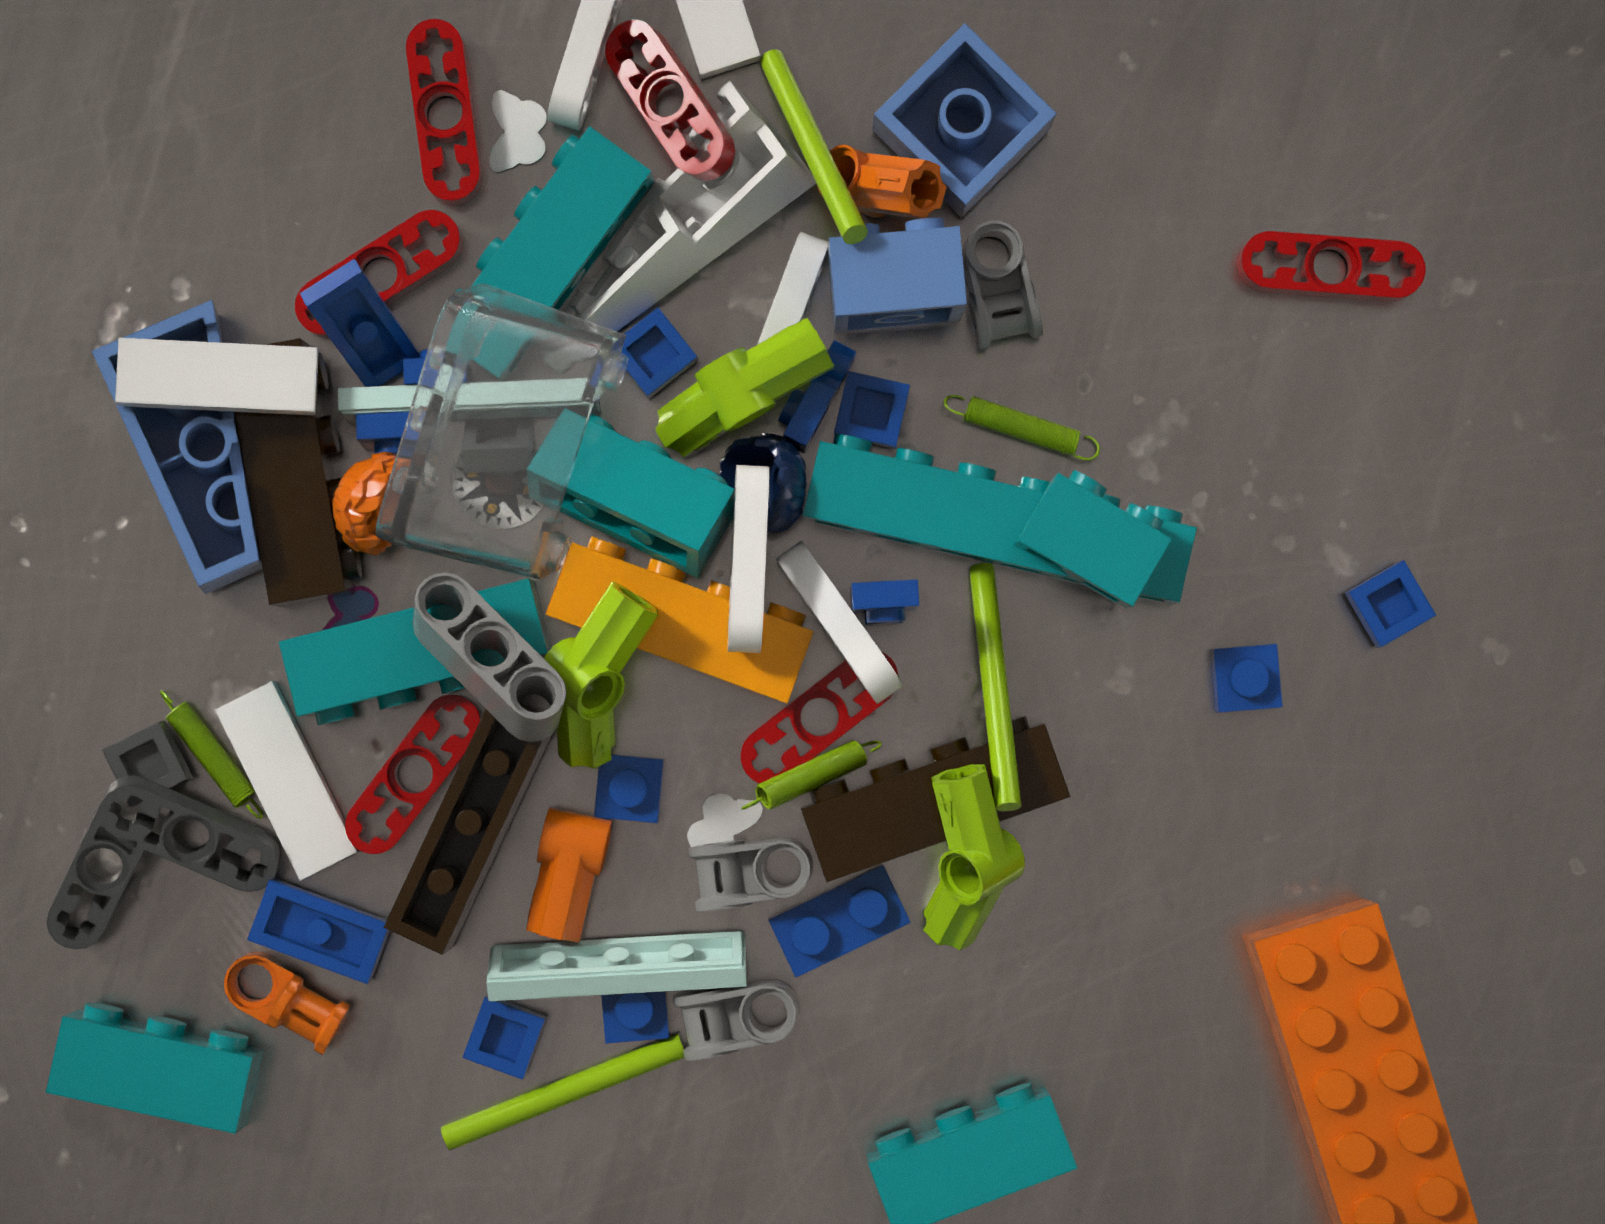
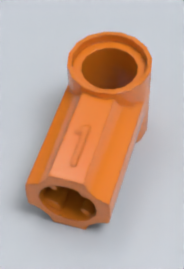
M846 144L837 145L830 150L860 213L872 218L882 217L887 214L922 219L927 218L933 210L941 209L947 187L942 182L939 165L923 159L864 153Z
M554 807L548 809L537 854V863H540L541 866L536 888H534L526 931L558 940L581 941L595 876L600 877L609 845L613 823L611 820Z

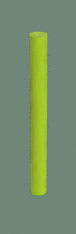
M777 49L769 50L760 58V65L843 241L847 244L859 243L867 236L868 229L783 53Z
M977 563L969 567L995 807L998 811H1013L1021 808L1022 805L995 569L991 563Z
M676 1033L669 1038L661 1039L441 1127L444 1142L448 1150L451 1151L684 1058L683 1050L685 1049L679 1033Z

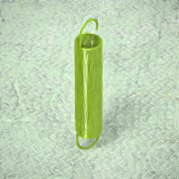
M949 395L944 399L945 407L953 413L962 415L963 421L1068 456L1072 454L1074 457L1082 460H1093L1100 453L1099 443L1093 437L1085 435V438L1095 442L1097 452L1093 457L1089 458L1075 455L1080 439V430L1077 431V429L1074 430V428L1071 429V427L1068 428V426L1065 427V425L1062 426V424L1059 425V423L1056 424V422L1053 423V421L1050 422V420L1047 421V419L1044 420V418L1041 419V417L1038 418V416L1035 417V415L1032 416V414L1029 415V413L1026 414V412L1023 413V411L1020 412V410L1017 411V409L1014 410L975 396L971 397L967 410L963 414L949 408L947 400L951 397H957L962 400L965 398L959 395Z
M160 690V695L172 710L166 716V720L178 733L179 738L183 740V743L187 745V748L191 750V753L195 755V758H197L211 778H213L214 783L218 785V788H220L234 808H238L251 801L259 815L249 805H246V808L256 818L262 819L263 814L253 799L248 798L255 792L252 784L242 774V771L238 769V766L234 764L235 761L230 759L231 756L226 754L227 751L223 749V746L219 744V741L215 739V736L211 734V731L207 729L203 721L199 719L200 716L195 714L196 711L192 709L188 701L173 708L171 705L173 701L163 690Z
M852 740L766 780L756 786L757 799L742 806L741 810L758 804L759 801L767 809L772 810L834 779L836 780L845 774L855 771L867 764V755L863 747L879 744L870 750L874 752L882 746V742L871 741L860 744Z

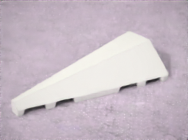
M730 80L717 93L723 104L716 114L730 133L735 144V156L732 165L724 175L711 181L698 180L679 168L665 181L660 178L656 180L604 254L603 258L609 264L607 270L590 294L579 290L571 301L570 306L576 312L574 317L551 344L543 341L538 348L543 360L560 374L816 184L812 173L797 152ZM692 129L689 136L698 149V153L694 157L704 162L710 156L707 149L710 141Z

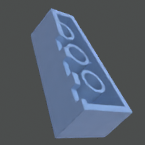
M213 300L123 337L224 343L219 314ZM118 340L92 350V354L114 402L116 395ZM117 406L197 585L204 594H208L262 570L235 412Z

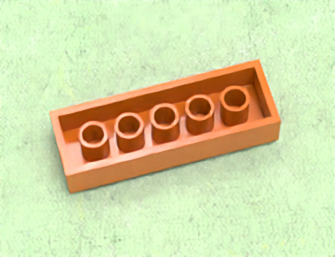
M1363 898L1243 935L1242 937L1332 1224H1478L1379 904Z

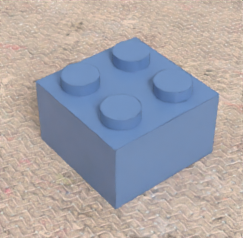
M964 23L874 113L872 130L899 157L923 159L939 165L942 182L947 187L943 200L962 218L1051 129L1057 113Z
M922 218L907 221L905 223L906 231L880 233L878 224L867 223L865 225L868 229V234L859 243L847 244L843 241L842 236L829 238L828 267L834 333L960 322L967 305L960 226L945 227L943 218Z

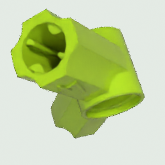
M805 318L792 326L789 325L749 350H746L745 347L738 348L700 369L694 375L697 380L695 384L657 410L659 420L655 428L656 433L665 448H672L684 458L707 447L725 432L736 430L770 411L776 406L775 401L834 369V364L816 329L808 318Z
M613 581L577 636L561 640L552 646L544 657L558 672L565 684L566 696L559 726L556 730L558 755L570 767L586 766L595 769L612 760L611 749L615 745L613 709L619 703L625 687L624 678L620 672L658 616V610L648 601Z
M969 764L945 770L931 777L949 851L945 852L939 861L940 882L923 912L926 918V926L923 931L937 945L952 946L959 951L974 943L1004 887L1018 880L1023 875L1025 868L1024 853L1020 844L1012 834L1000 827L985 764Z

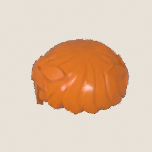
M392 452L372 454V458L355 463L341 478L334 492L332 503L333 517L336 522V529L343 534L344 542L356 552L361 551L369 555H379L381 552H385L387 547L392 546L393 537L399 533V519L404 514L402 506L405 499L404 491L414 490L416 485L411 477L403 474L404 466L409 463L407 457L396 456Z

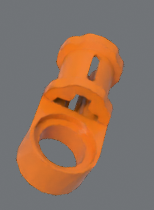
M261 951L249 952L238 958L228 968L224 978L225 994L236 1008L274 1029L282 1025L314 1043V1051L321 1055H324L351 1007L350 1004L343 1000L335 1004L304 987L303 978L283 968L280 961L271 954ZM257 964L269 971L273 986L267 997L251 999L241 992L238 986V976L243 967Z

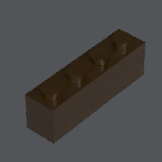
M301 338L265 344L311 347ZM321 352L318 353L316 415L235 412L269 605L277 607L355 594L353 579L362 577L359 552H356L344 542L343 534L336 529V522L333 517L332 503L334 492L341 478L335 479L331 454L338 453L340 446L333 416L323 415L319 391L328 390V376Z
M519 698L517 700L521 707L527 711L534 713L545 711ZM485 709L383 928L441 955L452 949L551 736L542 741L535 742L519 740L509 733Z
M1026 716L1012 720L1022 806L1013 811L996 810L999 822L1071 797L1045 723L1029 726ZM962 737L929 749L933 761L909 769L906 758L869 770L873 780L871 783L849 790L845 779L810 791L812 803L802 806L801 811L826 882L946 841L931 777L945 770L969 764H985L994 799L988 741L969 748L966 737Z

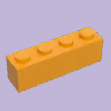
M593 536L590 537L587 547L574 542L571 543L545 615L582 628L613 581L642 597L658 610L657 618L637 649L788 704L814 634L813 630L802 627L806 618L805 614L770 602L767 613L763 612L761 653L728 652L729 586L710 580L707 591L683 583L686 572L652 558L647 569L625 562L623 558L627 549Z

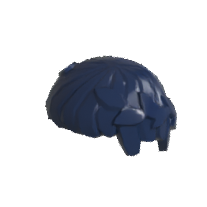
M762 433L760 436L734 440L732 445L726 449L725 456L719 461L721 471L718 475L727 482L728 486L735 489L736 465L768 466L767 532H771L774 535L786 531L803 513L802 507L805 501V488L807 486L806 464L803 457L790 441L776 434Z

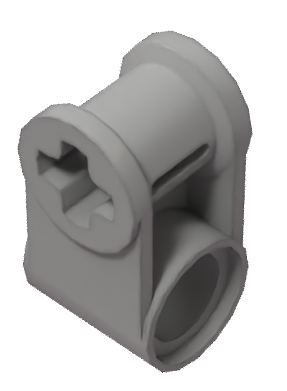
M987 221L978 225L967 238L962 250L969 290L970 314L979 349L989 348L992 340L1029 333L1032 338L1043 336L1039 303L1034 285L1030 280L1023 242L1019 233L1010 224L1002 221ZM985 237L1001 239L1009 251L1007 264L998 269H990L983 266L975 254L976 243ZM1018 311L1019 313L996 319L992 318L994 315Z
M780 837L749 842L734 840L687 847L688 856L696 860L700 898L694 901L696 911L729 909L753 904L752 902L788 898L800 892L807 885L813 873V859L810 851L802 842L794 838ZM787 850L799 859L801 874L797 881L788 885H782L774 882L768 876L766 861L772 852ZM717 861L720 863L723 890L720 888Z
M778 979L749 982L747 987L697 989L673 996L674 1006L682 1010L688 1047L683 1050L686 1061L718 1057L743 1048L780 1041L792 1031L799 1015V1000L796 992L787 983ZM762 995L779 997L786 1006L787 1019L775 1027H767L760 1024L752 1012L753 1001ZM703 1010H705V1012H706L710 1035H709L708 1032H707L706 1021H705V1016H704V1011H703Z

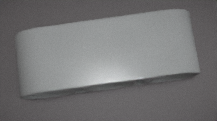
M450 573L433 574L424 579L417 588L412 622L414 634L420 643L516 738L535 742L542 741L551 736L559 726L566 696L565 684L558 672L464 579ZM445 604L456 609L459 615L452 620L443 621L432 617L427 610L434 605ZM481 649H491L501 654L505 661L497 666H484L475 661L472 654ZM527 694L540 695L547 700L550 708L543 712L534 713L522 708L517 700Z

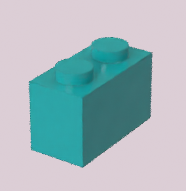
M1073 470L1069 478L1057 473L1048 484L1014 545L1124 609L1133 607L1172 540L1171 537L1159 531L1164 522L1151 512L1133 503H1129L1124 511L1103 499L1107 489L1083 473Z

